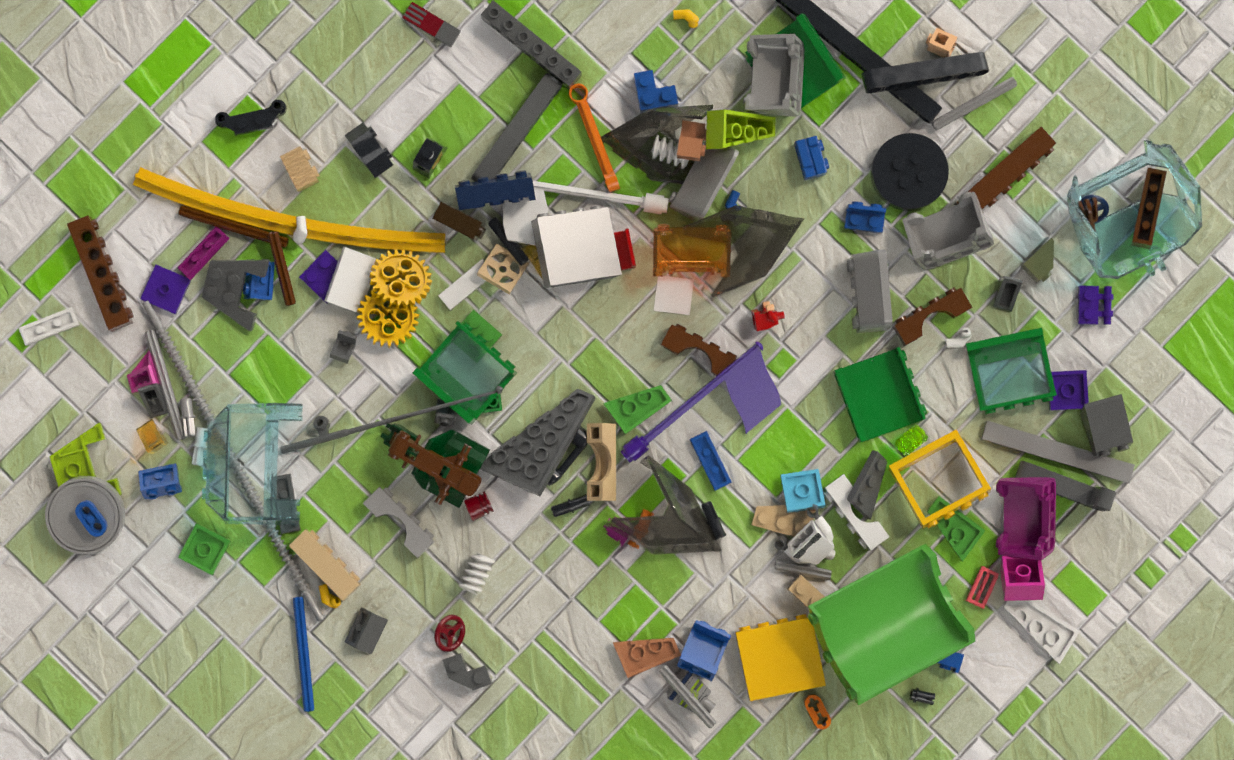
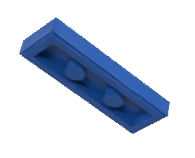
M705 431L689 439L714 491L732 483L708 432Z

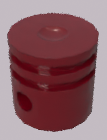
M483 491V494L479 493V496L475 495L464 500L472 521L484 517L486 513L487 515L490 514V511L494 512L485 491Z

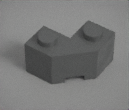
M462 653L442 660L448 678L472 690L493 683L487 664L468 671Z

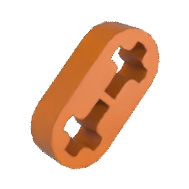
M808 695L804 700V705L814 725L819 729H827L831 724V718L822 700L817 695ZM809 699L818 700V703H816L817 711L812 706H808L810 703ZM819 712L822 717H827L824 726L821 723L817 724L819 720L817 713Z

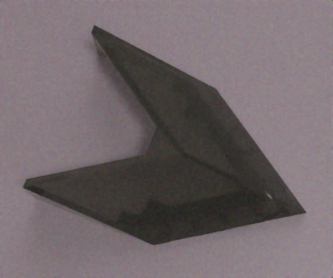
M713 105L651 108L601 136L603 144L606 143L613 148V152L636 169L639 168L647 174L646 177L650 180L683 184L695 161L689 160L687 166L682 169L681 162L677 166H674V160L668 164L667 157L663 161H660L659 155L653 159L651 150L656 136L659 135V141L666 137V143L668 144L672 139L673 146L678 143L676 142L675 130L682 127V121L702 120L707 115V111L713 109Z
M735 205L684 226L682 229L683 234L731 243L737 252V258L710 295L711 301L765 277L804 219Z
M649 455L643 458L640 463L652 470L668 503L663 516L612 518L606 522L605 526L653 555L722 551L717 540H715L709 524L707 525V520L692 489Z

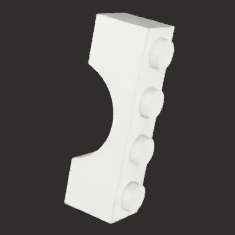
M843 474L824 488L826 491L824 495L830 503L833 501L836 504L837 508L835 510L841 518L845 517L849 522L847 524L849 530L853 534L856 532L860 537L858 542L863 549L868 548V550H872L889 538V535L878 521L864 522L854 515L851 503L847 500L853 486Z

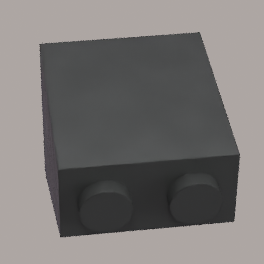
M1122 394L1084 404L1080 411V416L1094 456L1105 457L1110 455L1111 451L1118 450V452H1123L1130 449L1129 446L1132 445L1133 438Z

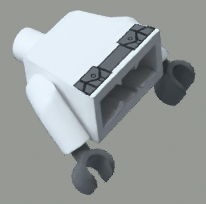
M813 504L812 506L816 512L811 513L807 508V515L810 518H815V521L811 520L789 543H787V538L783 535H780L778 538L783 544H780L778 541L775 542V548L778 550L784 549V553L796 563L817 565L824 558L832 560L835 557V546L832 541L834 536L831 527L823 516H819L818 506Z

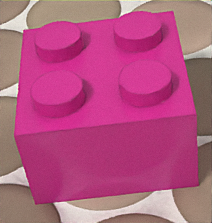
M1002 556L1000 575L1004 601L1043 600L1045 581L1042 561Z

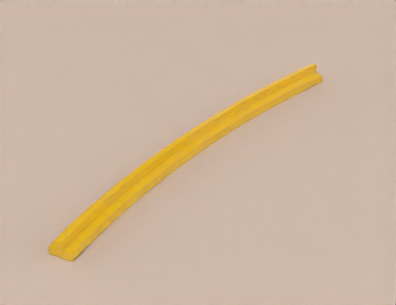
M141 167L134 176L136 177L133 182L134 186L202 212L293 236L297 228V216L278 213L216 196L173 181ZM306 218V239L374 249H397V251L405 249V251L445 253V233L373 229Z

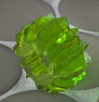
M914 425L896 440L895 445L900 453L908 456L926 442L928 436L923 428L919 425Z

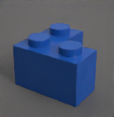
M653 70L634 73L640 114L678 108L675 85L656 88Z

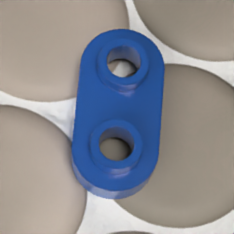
M85 500L80 502L75 509L78 519L90 535L95 537L103 535L108 525L102 514L91 501ZM88 507L90 512L85 513L83 508ZM95 523H100L101 528L97 529Z

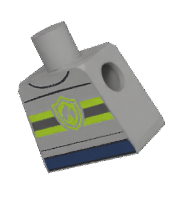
M687 671L680 681L710 713L716 705L707 698L711 690L696 674ZM673 689L667 698L694 713Z

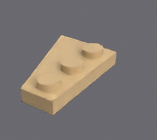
M786 505L757 506L751 525L795 537L813 518L807 515V510L787 513ZM812 509V510H809V511H810L811 513H815L816 510H815V509Z

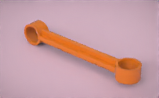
M574 84L569 89V98L577 105L609 193L619 190V182L587 102L588 90L583 84ZM575 88H581L585 91V96L581 100H575L572 98V91Z

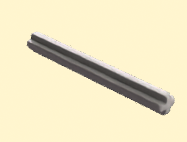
M1011 77L933 120L932 126L935 130L941 129L1017 86L1014 77Z

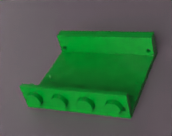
M800 14L796 17L797 20L776 34H795L804 44L805 54L801 108H803L846 79L806 15ZM746 51L745 53L748 56L746 61L753 67V57Z
M900 347L833 371L859 443L926 419V407L919 401L918 397H921L918 386H914L912 379H914L911 368H907L905 363L907 356Z

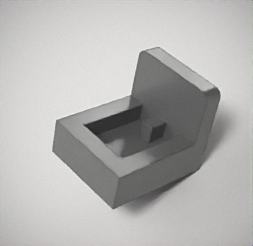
M339 330L336 342L330 353V358L348 364L356 346L357 336L349 331Z
M437 399L436 406L445 404L442 399ZM449 406L436 410L434 423H439L441 426L454 425L455 411Z

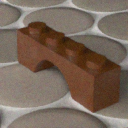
M953 287L945 292L946 296L942 299L936 297L929 301L928 307L923 309L920 306L911 311L913 313L912 316L906 318L904 315L895 320L896 325L893 326V329L903 346L923 336L922 326L928 315L942 312L954 319L970 310L972 305L962 288L956 290Z
M676 324V326L671 325L661 343V347L676 355L691 348L703 351L710 359L711 374L715 376L737 358V355L729 351L726 353L720 351V346L713 342L707 344L702 341L704 339L702 336L696 333L691 335L685 332L687 329L680 324Z

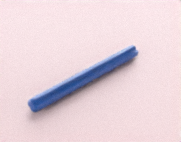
M294 597L293 609L304 712L314 711V699L303 597Z

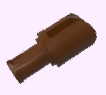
M1095 197L1091 198L1092 208L1089 199L1083 200L1084 208L1082 202L1078 201L1079 221L1083 224L1085 236H1090V230L1092 236L1096 233L1095 223L1098 220V206Z

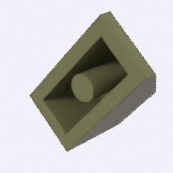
M1052 238L1049 239L1021 266L1036 283L1040 280L1044 282L1052 275L1050 271L1053 269L1054 240Z

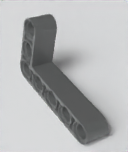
M1026 461L1020 462L1015 478H1055L1056 495L1101 512L1111 510L1117 492L1110 489L1092 487Z

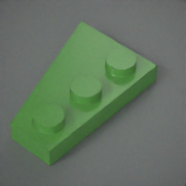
M659 385L603 404L626 435L672 400L664 388Z
M938 496L927 512L931 515L950 504ZM957 510L954 512L955 515L947 520L942 518L937 521V527L963 562L985 530Z

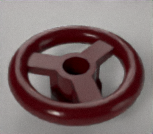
M451 614L440 620L434 633V640L438 649L443 652H451L461 645L466 631L462 618ZM451 620L457 622L454 626L446 624L448 621ZM460 629L458 639L453 644V637L455 636V633ZM440 638L446 640V646L441 643Z

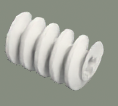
M659 135L656 136L651 150L653 159L659 155L660 161H663L667 157L668 164L672 160H674V166L681 162L682 169L687 166L689 161L677 158L679 142L673 146L672 139L667 144L666 137L659 141Z
M477 553L478 555H471L475 562H468V565L472 569H465L468 577L462 576L461 578L465 581V584L459 583L458 585L460 588L476 595V592H482L483 590L479 584L485 585L486 583L482 577H489L485 570H492L488 563H495V560L480 553Z

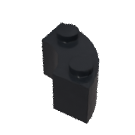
M363 122L345 134V137L374 178H376L393 166L390 160L392 155L387 148H381L374 138L377 134L371 126L367 128Z

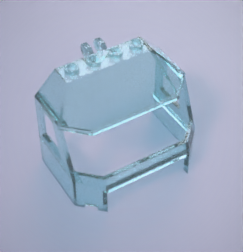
M1144 140L1145 153L1078 185V178L1074 174L1072 186L1067 194L1068 211L1081 251L1099 278L1119 279L1145 266L1146 271L1152 277L1155 275V270L1150 264L1151 262L1155 261L1161 271L1166 270L1161 257L1185 246L1201 229L1200 185L1171 145L1164 143L1158 145L1153 144L1152 141ZM1147 165L1170 170L1178 196L1162 193L1150 249L1131 246L1140 200L1108 215L1103 221L1095 224L1096 232L1078 207V201L1082 197ZM1185 193L1194 204L1195 214L1187 204Z
M228 404L208 425V430H204V442H207V450H203V463L207 464V469H203V480H206V488H202V500H206V505L224 524L299 526L300 512H296V506H300V499H276L278 421H302V416L298 415H302L303 404ZM231 413L266 414L263 516L228 517Z

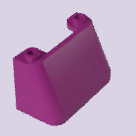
M1022 477L999 479L996 484V492L999 493L1000 497H1004V532L996 539L998 555L1043 560L1055 548V478Z

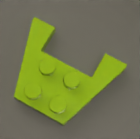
M101 423L94 425L49 456L58 487L69 479L78 476L96 477L87 444L106 439ZM118 478L106 481L117 490L119 495H122Z

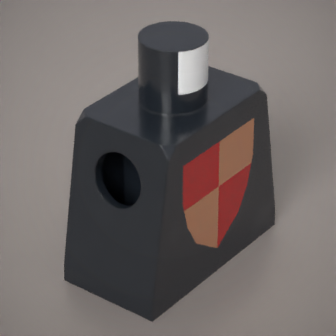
M426 138L413 161V170L430 179L447 147L432 138Z

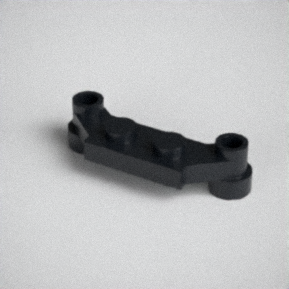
M274 100L269 108L229 116L225 112H219L215 116V122L220 128H228L234 131L236 136L273 128L272 124L278 116L286 113L287 106L282 100ZM277 104H281L279 109H275ZM225 117L224 121H219V119Z

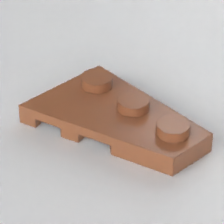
M674 638L613 642L627 678L681 655Z

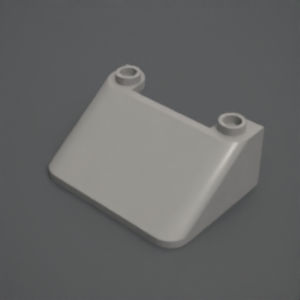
M730 147L705 149V156H701L700 161L694 162L679 192L671 194L668 200L670 202L669 208L694 222L703 219L734 164L739 151Z

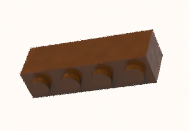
M1147 168L1131 246L1150 249L1152 246L1167 171Z

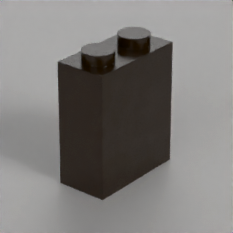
M440 202L432 218L475 241L478 238L482 239L486 232L484 223L443 202Z

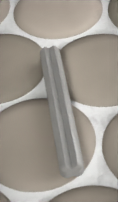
M664 666L659 670L661 676L708 728H712L716 724V720L668 666Z

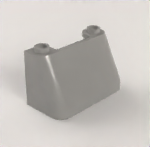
M795 34L750 35V41L747 42V52L753 57L751 93H748L743 99L744 109L749 113L791 117L800 116L805 54L803 42Z
M975 192L962 194L958 200V205L927 217H923V215L918 213H911L902 219L914 260L923 270L934 269L987 249L994 244L992 234Z

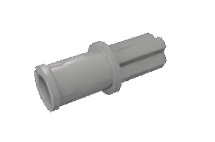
M181 399L182 416L180 419L183 421L184 436L193 437L195 436L194 418L196 417L193 415L192 399Z

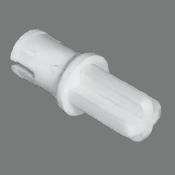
M196 427L195 443L192 444L194 446L192 464L202 466L205 448H208L206 446L208 428Z

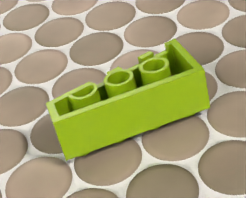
M725 109L707 111L706 149L727 148L775 136L776 117Z

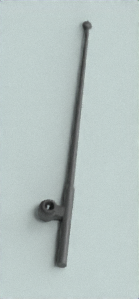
M497 386L494 391L332 433H329V419L324 416H318L313 422L314 428L318 430V437L281 446L280 450L282 454L494 393L501 394L503 387Z

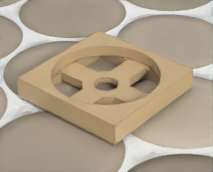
M496 244L477 272V276L510 295L528 267L529 262L522 266L519 265V273H515L510 270V265L513 261L518 265L519 263L507 249ZM497 254H502L506 257L501 263L492 258ZM487 266L495 270L496 274L493 278L489 275ZM502 266L506 268V272L504 273L500 272L499 268ZM505 277H508L509 279L513 280L509 283L500 282V280Z

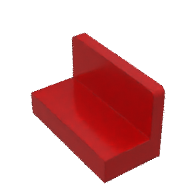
M626 228L625 231L614 232L621 271L636 268L629 228Z

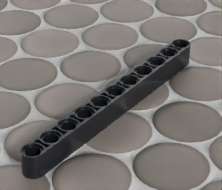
M775 0L795 17L805 14L817 34L863 72L891 66L811 0ZM917 86L888 91L928 124L942 110V107Z

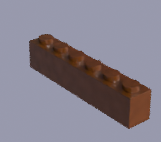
M1041 126L968 192H975L982 209L987 205L990 208L998 201L996 197L1000 193L1005 195L1012 188L1011 183L1015 180L1019 182L1026 176L1024 172L1029 167L1033 170L1041 163L1038 159L1043 155L1048 157L1055 150L1053 146L1056 142Z

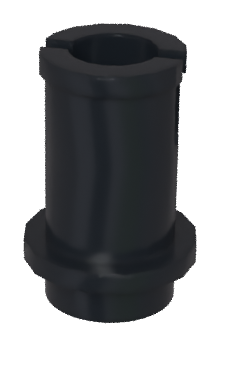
M919 688L911 689L910 700H913V703L917 701L933 705L935 693L921 691Z

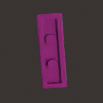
M215 226L177 268L189 280H192L230 238Z

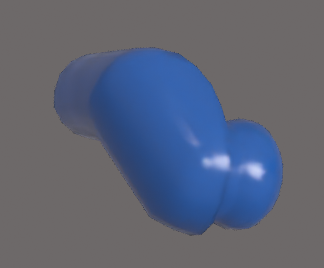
M735 190L731 191L725 203V208L731 218H739L742 214L741 209H739L736 203L740 193Z

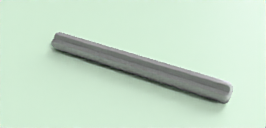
M149 330L145 332V337L175 437L177 440H182L187 437L184 436L179 408L155 330Z

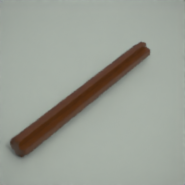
M183 205L179 209L180 216L269 243L268 233L270 232ZM279 235L282 247L286 248L289 239Z

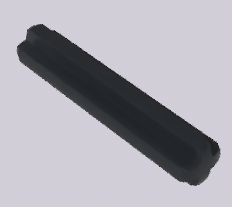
M496 217L491 219L488 223L489 227L519 265L526 264L529 258L516 242L507 240L504 226Z

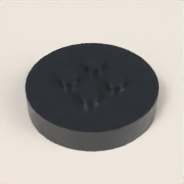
M916 133L900 134L886 141L876 153L871 166V180L878 196L891 207L904 211L919 210L932 204L945 189L949 175L947 158L940 146L932 139Z

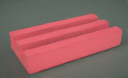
M981 566L965 601L984 609L999 573ZM985 571L987 573L983 579V582L978 590L975 599L973 600L972 597L974 595V592L983 575V572ZM990 574L994 575L986 591V594L982 600V603H979L978 601L986 586Z

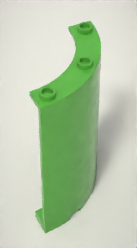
M926 543L808 606V619L813 625L824 651L822 654L823 658L827 663H830L838 679L846 689L848 698L854 700L858 706L975 642L974 628L961 611L956 612L952 606L953 598L946 585H942L938 577L942 574L938 565L937 554Z

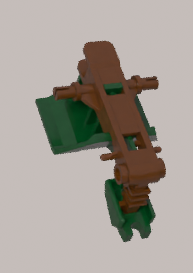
M386 424L385 427L389 428L391 433L386 434L383 432L380 437L384 439L383 443L389 447L388 456L395 460L399 458L404 460L403 469L407 463L413 465L414 468L411 474L422 489L437 496L434 501L435 503L442 505L445 500L460 508L466 495L472 496L478 490L482 478L477 474L490 452L489 448L452 429L429 439L423 448L418 444L421 439L420 434L417 436L400 424Z

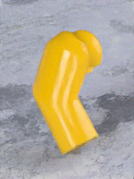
M673 10V20L685 19L690 28L698 26L699 18L691 10Z
M327 584L318 586L323 604L331 608H338L341 605V599L329 593Z

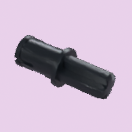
M585 494L552 506L551 510L553 516L558 517L569 512L574 513L575 510L590 506Z
M712 502L703 503L701 507L708 521L706 523L707 525L709 524L715 540L726 536L720 522L721 517H718Z

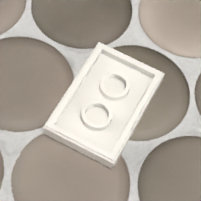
M343 247L324 301L358 313V308H363L360 306V302H365L364 296L368 294L370 288L369 283L372 278L369 275L372 272V265H375L376 258Z

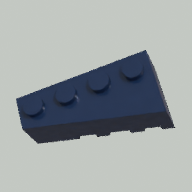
M526 170L517 171L512 176H508L507 173L498 174L494 179L481 177L477 178V182L471 183L469 180L459 181L458 185H455L459 210L485 207L486 203H489L490 206L501 205L505 203L504 200L518 203L526 197L529 198V201L536 200L532 176Z

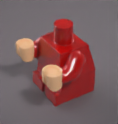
M770 301L762 303V311L757 309L751 310L753 325L756 331L770 329L779 324L778 320L785 319L784 311L777 312L774 310V305L770 304Z

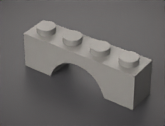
M379 487L363 504L376 517L390 514L400 518L407 532L404 545L419 558L435 542L432 539L434 535L427 528L423 530L419 526L421 522L414 515L410 517L405 512L407 508L400 501L396 503L392 499L394 495L386 487L384 489Z

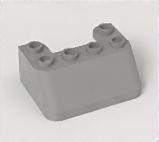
M886 250L852 254L849 261H847V270L853 276L850 278L851 289H855L852 305L853 308H856L857 313L852 318L853 329H856L857 333L887 331L892 327L893 321Z

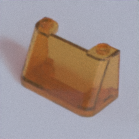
M659 224L654 228L653 276L663 277V273H666V271H668V274H672V272H710L711 275H715L716 271V273H721V277H730L731 229L727 228V225H716V228L669 227L667 224Z

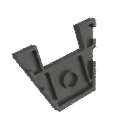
M211 260L202 298L248 331H252L257 314L239 308L246 273L264 278L270 260Z

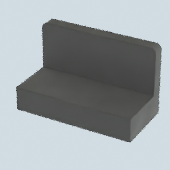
M361 607L344 642L358 650L372 654L388 620Z

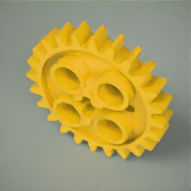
M395 249L394 254L390 251H387L386 256L381 254L380 258L375 260V265H372V272L369 275L372 278L369 284L375 285L372 288V292L378 291L376 298L383 297L382 303L389 301V307L394 303L397 309H399L400 304H403L404 309H407L408 304L414 307L415 301L420 304L422 298L425 299L427 293H429V286L432 283V280H430L432 274L427 272L429 266L423 267L425 260L418 261L419 255L412 257V251L408 255L405 254V249L401 253H398L397 249ZM401 266H407L409 269L405 270ZM384 272H389L392 276H387ZM409 282H415L417 286H412ZM397 288L400 292H394L392 289Z
M371 290V297L365 295L364 299L366 302H360V306L363 308H358L357 310L359 314H362L356 318L358 321H362L358 324V328L364 327L361 334H368L367 341L373 338V345L377 341L380 342L381 348L384 343H387L388 348H390L391 343L398 347L399 341L405 344V337L411 339L412 335L410 332H416L413 326H418L419 322L414 319L419 318V314L414 312L417 311L418 307H412L408 304L407 309H404L403 304H400L399 309H397L396 304L393 303L391 307L387 308L382 304L383 297L376 298L377 293ZM403 313L406 315V319L399 320L396 315ZM376 314L379 316V320L372 321L369 316ZM389 314L391 315V319H390V318H388L387 320L384 319L385 315H386V316H388ZM387 326L391 327L394 332L387 334L384 328Z

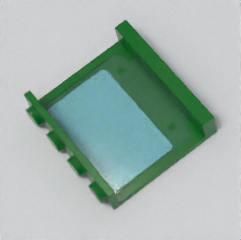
M457 321L455 323L457 325L456 328L421 368L417 367L412 372L445 403L494 391L497 386H501L504 389L517 374L514 370L516 366L508 359L504 361L500 358L501 353L495 347L490 349L486 345L487 340L480 334L477 336L471 332L473 328L465 321L463 324ZM494 393L449 407L468 424L472 425L499 394Z
M1042 327L966 343L980 412L984 411L985 415L996 413L997 408L1003 407L1004 411L1015 409V405L1021 403L1025 407L1034 405L1036 400H1042V403L1053 401V397L1057 396Z

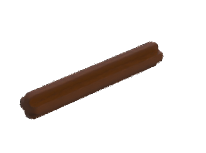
M278 231L268 233V239L286 306L294 305L296 300Z

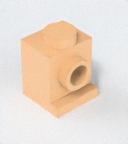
M936 28L934 34L930 33L927 38V51L943 58L950 57L956 46L957 37Z

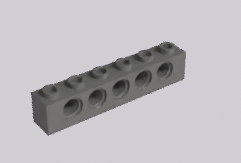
M494 0L482 12L481 18L550 75L563 83L566 88L570 89L582 76V72Z

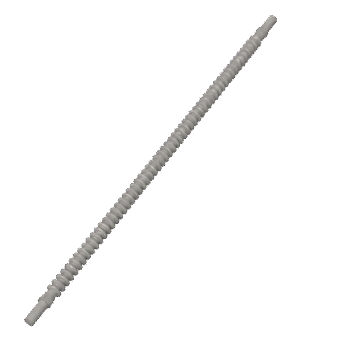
M149 301L144 302L142 305L151 319V325L157 330L155 333L159 334L158 338H161V343L165 344L163 347L167 348L166 353H170L169 358L172 357L173 359L171 362H175L174 367L178 368L177 372L181 373L179 376L183 377V382H186L185 387L188 386L189 388L187 391H191L190 396L194 397L193 401L197 402L198 410L202 411V416H205L204 420H207L206 425L210 426L209 430L213 431L214 439L218 440L217 445H221L220 450L223 449L224 452L222 454L226 455L225 459H228V464L232 465L230 468L234 469L233 474H237L236 479L239 478L240 481L238 483L242 484L241 488H244V493L248 494L247 498H250L249 503H253L252 508H256L255 513L258 512L259 514L257 517H260V522L264 523L263 527H266L265 532H269L268 537H272L271 542L275 543L273 546L277 547L276 551H279V556L283 557L282 561H285L284 566H288L287 571H290V576L294 577L292 580L296 581L295 586L298 585V591L301 590L302 592L300 595L305 597L306 605L310 606L318 622L325 619L316 603V597L310 592L311 588L308 589L307 587L309 584L305 583L306 579L302 578L303 574H300V569H297L298 564H294L295 559L292 560V554L288 553L290 550H287V545L283 544L284 540H281L282 535H278L279 530L275 529L276 525L272 524L274 521L270 520L271 516H268V511L264 510L265 506H262L263 501H259L260 496L256 495L255 487L251 486V481H248L249 477L245 475L247 472H243L244 467L240 466L241 462L237 461L239 458L235 457V452H232L233 448L229 446L231 443H227L228 438L224 437L225 433L221 432L220 424L216 423V418H213L214 414H211L212 409L208 408L209 404L205 403L204 395L200 394V389H197L198 385H195L196 380H192L193 375L189 374L190 370L186 369L188 366L184 365V360H181L182 356H179L180 351H176L177 346L173 345L174 341L170 340L172 337L168 336V331H165L166 327H163L162 319L160 316H157Z

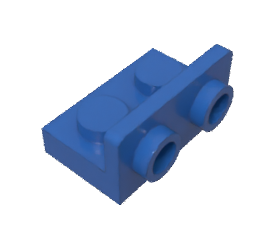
M853 201L852 204L847 205L844 229L883 233L886 208H882L880 204H871V207L863 206L862 202Z
M269 261L264 278L246 273V280L242 291L244 299L272 300L275 262Z
M176 463L138 471L140 491L144 499L152 500L160 496H173L182 492Z

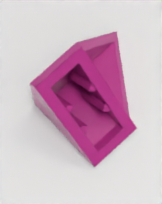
M148 350L133 371L127 375L132 393L138 392V388L154 383L160 384L150 350Z

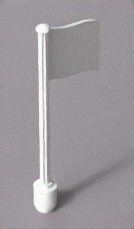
M533 181L536 200L529 201L528 197L523 198L518 203L504 200L503 226L508 241L536 245L531 221L536 219L538 214L548 213L544 191L638 205L644 208V212L655 214L667 213L669 198L646 193V197L642 196L641 198Z

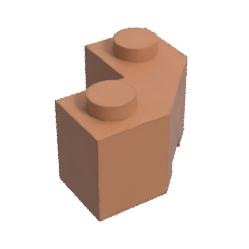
M682 121L677 158L700 161L701 156H705L706 145H703V141H706L705 123Z

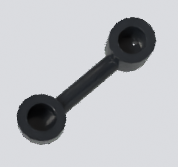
M582 426L579 427L572 441V444L576 447L559 469L556 468L547 485L550 486L557 483L588 445L587 430Z

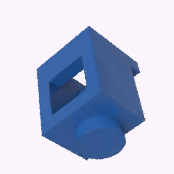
M955 652L937 663H940V668L951 670V667H953V672L959 673L964 654Z

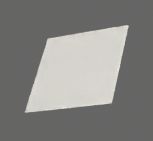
M658 275L654 311L690 315L694 279Z

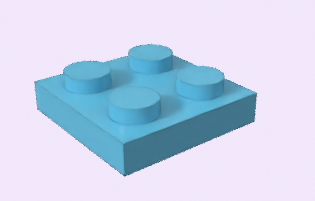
M819 469L782 474L780 476L787 513L805 511L807 508L812 510L814 509L813 504H816L818 508H825Z

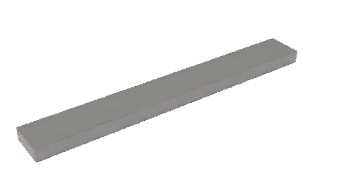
M986 421L981 438L988 442L1125 483H1130L1135 466L1134 464L1107 456H1094L1093 452L990 421Z

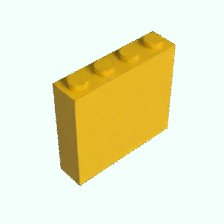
M807 614L795 616L796 620L788 621V618L776 620L777 624L769 625V622L758 623V627L750 629V625L739 627V631L735 632L749 701L826 686L815 630Z

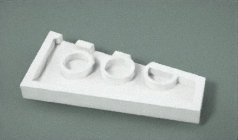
M1031 600L1006 601L1003 605L1043 649L1060 664L1080 631Z

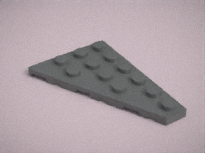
M576 389L568 398L560 401V404L553 410L545 412L534 423L525 427L526 430L518 436H513L502 444L499 449L494 450L491 456L485 459L480 470L541 497L594 403L595 396Z

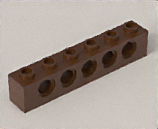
M87 215L67 223L108 330L112 332L133 324L131 319L134 318L133 312L130 307L127 308L126 294L123 289L120 290L118 283L120 279L117 272H113L111 268L113 261L109 254L106 255L104 250L106 243L102 236L99 237L97 232L99 225L96 219H92V217ZM87 233L92 234V239L89 242L84 241V236ZM98 250L99 257L96 260H92L91 253ZM101 268H105L106 275L99 278L98 271ZM107 286L113 287V292L110 295H105V288ZM118 303L120 310L117 313H113L111 308L114 304Z

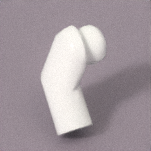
M305 216L296 217L297 228L293 234V240L297 244L303 243L307 237Z
M963 328L956 338L946 339V348L965 347L972 336L970 329Z

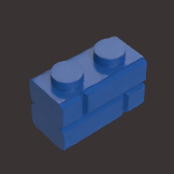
M817 136L795 141L794 147L804 180L826 175L829 163L827 158H823L821 152L824 151L822 140H818Z

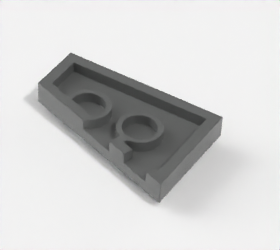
M872 450L847 497V500L866 519L870 520L887 465V460L878 451Z

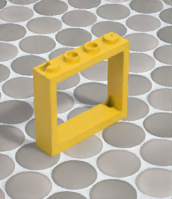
M957 429L889 465L890 473L922 529L936 526L938 524L937 521L942 518L947 520L955 515L954 512L962 509V511L972 506V502L977 499L979 502L984 500L991 492L988 482ZM956 442L982 487L925 518L899 472Z

